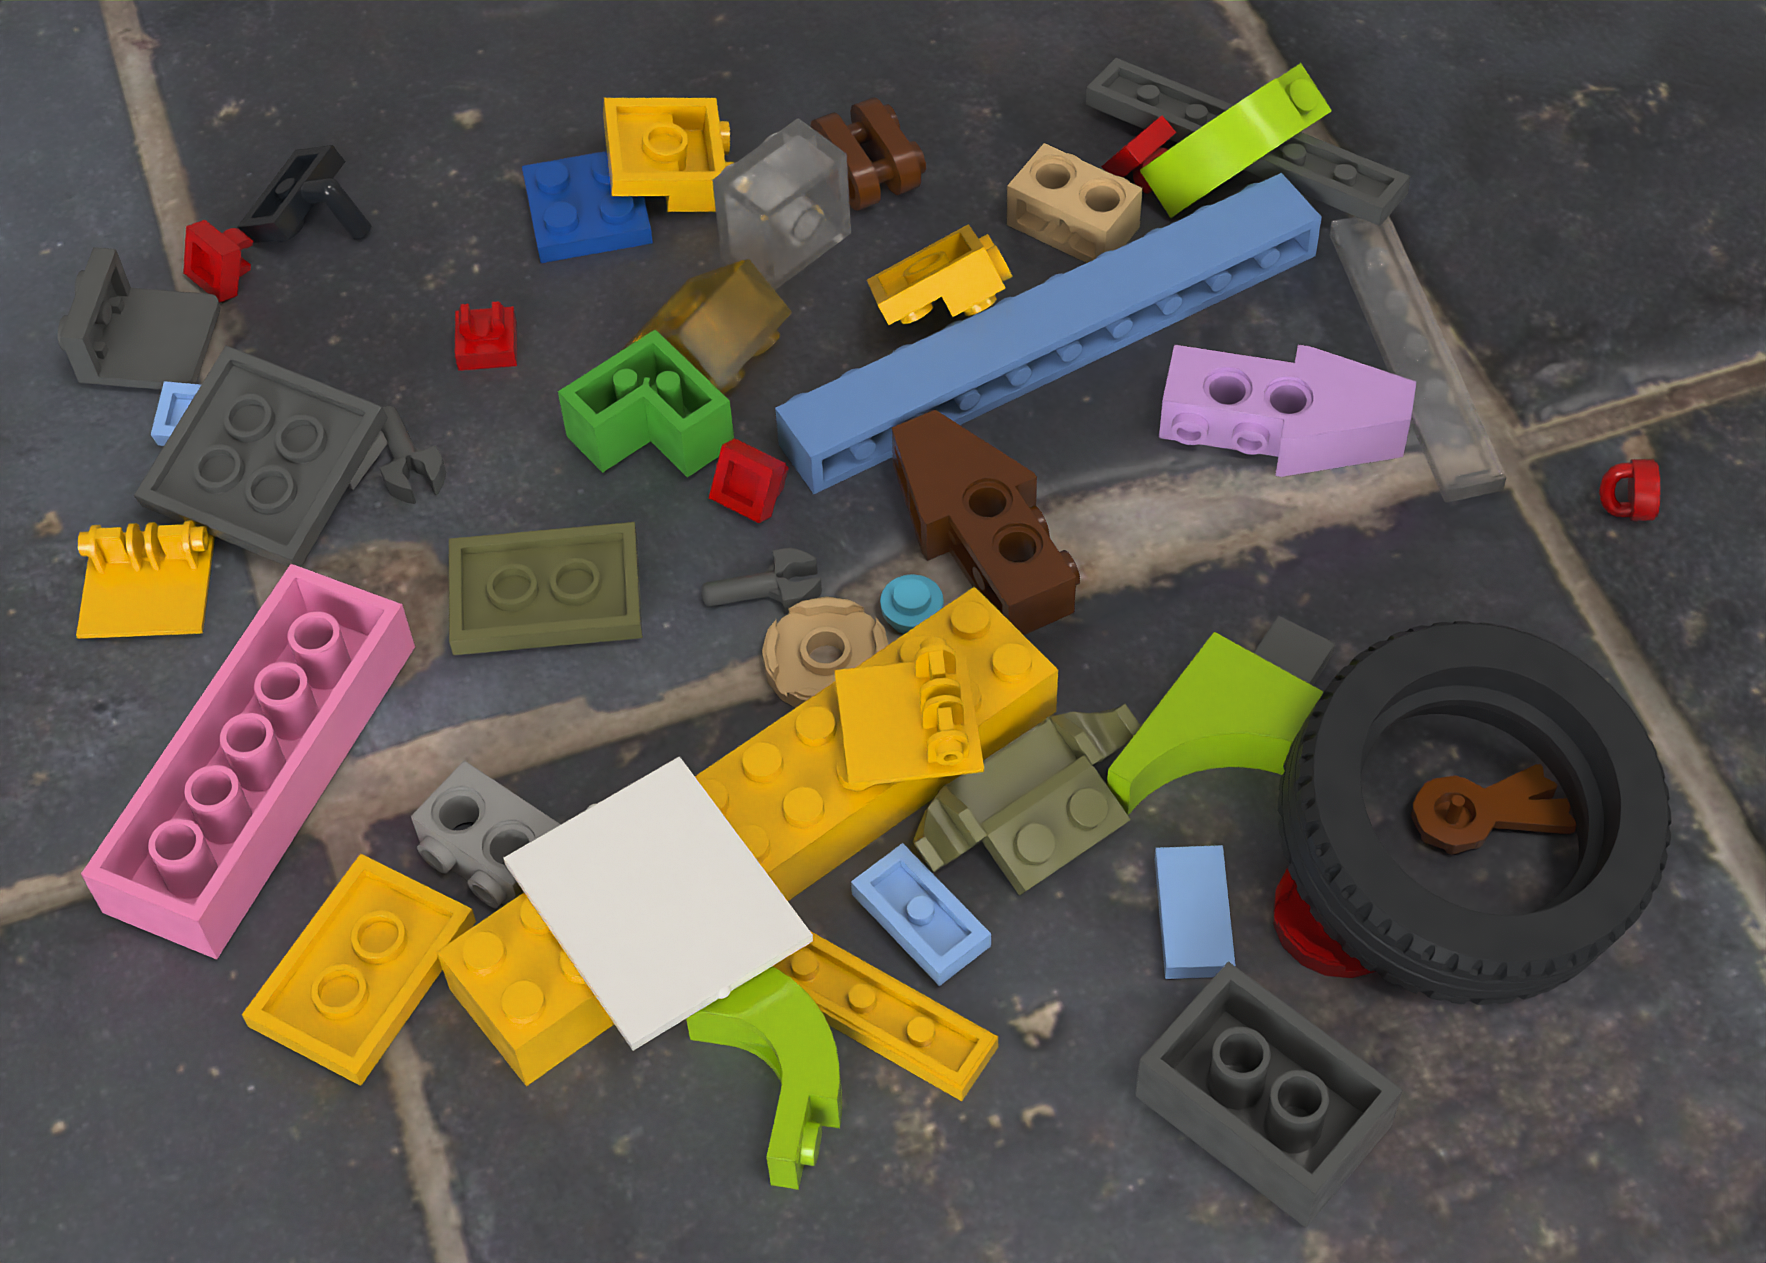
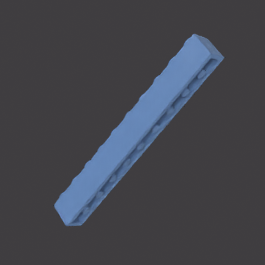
M1282 173L1260 183L1250 184L1241 192L1213 205L1203 206L1193 214L1166 227L1155 228L1138 240L1114 251L1103 252L1094 260L1069 272L1056 274L1041 285L1015 297L1004 298L985 311L965 320L952 322L943 330L916 343L903 345L888 356L862 368L851 369L832 382L808 393H800L793 396L786 403L775 408L779 446L812 493L816 494L892 458L891 428L932 410H937L961 425L1315 257L1322 217Z

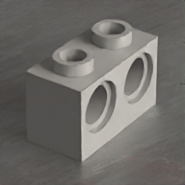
M465 760L411 816L420 842L417 850L423 859L441 873L446 874L451 869L467 880V884L472 892L481 901L493 908H498L501 904L505 906L524 893L506 865L502 864L504 862L503 858L561 825ZM462 823H474L467 829L458 831L453 830L456 826Z

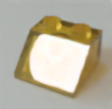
M747 258L689 278L620 351L653 330H656L724 394L743 379L746 372L742 367L752 356L755 357L764 353L776 343L780 337L777 329L789 317L792 311L751 260Z

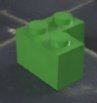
M653 330L558 391L567 438L602 473L644 445L652 442L688 478L718 458L722 444L734 439L730 400L656 330Z

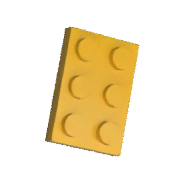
M360 853L242 1013V1016L249 1028L361 1086L443 970L437 951L471 929L476 923L473 910Z

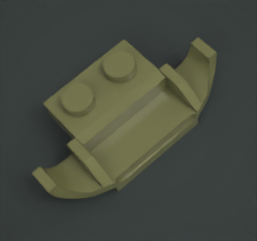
M1126 704L1094 713L1074 711L1047 717L1034 728L983 760L984 772L962 774L950 783L945 784L925 810L914 836V846L932 873L983 842L1018 895H1022L1131 820L1094 766L1130 742L1141 725Z

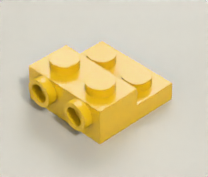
M604 98L603 119L612 196H666L667 212H724L726 196L735 195L736 170L734 162H725L724 155H729L730 127L728 121L719 120L716 98Z
M968 224L867 279V282L888 325H891L898 320L902 324H908L922 318L933 309L931 302L940 297L944 300L952 317L964 312L965 316L977 314L995 303L997 300L995 294L1006 289L1003 282L1013 276L990 236L986 234L978 239Z

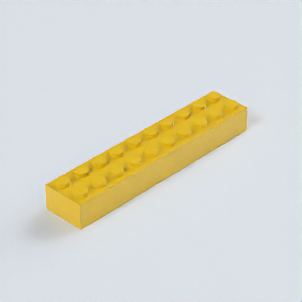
M975 587L857 666L866 667L915 661V655L920 650V643L930 637L945 639L947 645L954 649L955 657L967 656L983 760L1034 728L1047 717L1053 715L1057 709L1058 669ZM834 681L697 774L695 778L786 900L790 901L930 802L945 784L950 783L961 775L849 787L836 681ZM522 893L437 951L450 991L526 1087L614 1025L525 893Z

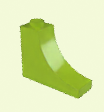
M1213 632L1108 769L1107 786L1126 814L1129 815L1143 799L1161 786L1194 772L1224 767H1245L1283 775L1285 771L1283 766L1290 747L1306 718L1323 694V691L1222 635Z

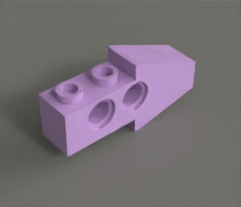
M1174 345L1162 400L1159 438L1175 440L1187 445L1200 444L1238 450L1245 454L1278 457L1276 476L1280 477L1400 458L1404 455L1417 382L1304 345H1298L1295 363Z

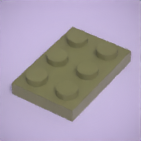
M635 522L449 538V643L453 655L643 638L638 540Z

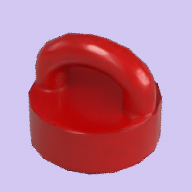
M1631 459L1630 463H1620L1610 467L1603 475L1599 488L1600 501L1605 510L1615 517H1630L1631 521L1655 520L1658 517L1660 507V472L1658 463L1654 459ZM1622 478H1628V502H1619L1615 496L1616 484Z

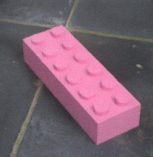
M293 564L289 565L82 871L81 875L102 913L216 960L218 959L414 650V641L402 604Z

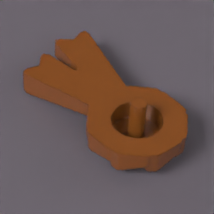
M1535 764L1486 788L1456 775L1432 779L1424 783L1416 795L1411 812L1412 820L1420 832L1422 841L1444 849L1448 854L1479 849L1483 846L1493 828L1571 834L1576 829L1575 819L1569 814L1571 806L1568 799H1552L1558 785L1544 777V769L1541 764Z

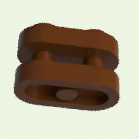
M872 97L852 105L850 110L852 124L846 125L835 112L811 121L810 131L816 153L842 195L855 211L880 202L881 190L879 184L883 182L886 183L895 195H900L920 187L921 174L926 172L923 152L915 141L909 142L900 130L897 115L889 104L883 105L878 98Z

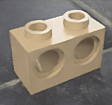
M1044 143L1007 186V225L1088 263L1103 252L1114 251L1125 246L1140 228L1142 188L1130 183L1123 177L1115 176L1084 162L1073 154L1065 153Z

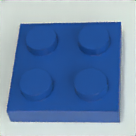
M607 151L522 166L540 263L653 243L644 196H612Z

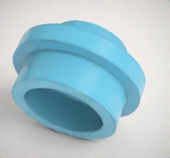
M914 574L903 575L889 582L883 589L880 599L881 612L884 619L896 631L902 634L907 633L944 606L943 594L939 586L925 576Z

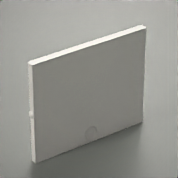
M680 756L598 804H591L584 812L503 858L508 870L633 1051L717 999L726 998L735 988L813 942V934Z

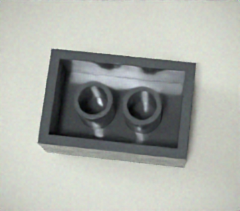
M1227 962L1139 1060L1135 1096L1307 1228L1390 1129L1403 1090L1233 964Z

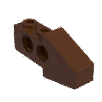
M932 410L892 427L893 467L921 552L926 560L929 561L950 552L971 586L977 588L1023 635L1075 612L1076 585L1080 584V574L1069 552L1066 550L1059 552L1050 539L1045 517L1036 506L1037 476L1035 473L937 410Z

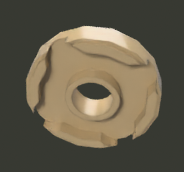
M821 597L801 601L788 609L789 614L781 618L778 623L776 619L767 630L762 655L768 684L782 701L796 708L836 681L834 670L855 668L889 644L883 625L876 617L874 621L870 615L864 613V607L847 599ZM826 645L834 646L843 653L839 659L831 663H819L809 656L816 648Z

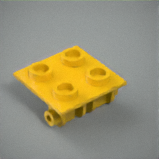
M185 521L182 525L159 526L156 522H149L146 524L145 531H141L137 523H129L126 532H123L121 527L102 528L101 525H92L89 531L79 532V554L82 557L88 556L76 632L77 638L203 633L215 536L208 534L205 526L196 527L193 521Z
M930 637L920 643V650L915 655V661L834 670L849 787L984 772L967 656L955 657L954 649L947 645L945 639Z

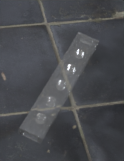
M1390 216L1381 226L1358 217L1332 221L1330 237L1389 373L1417 382L1410 423L1444 502L1503 491L1507 477Z

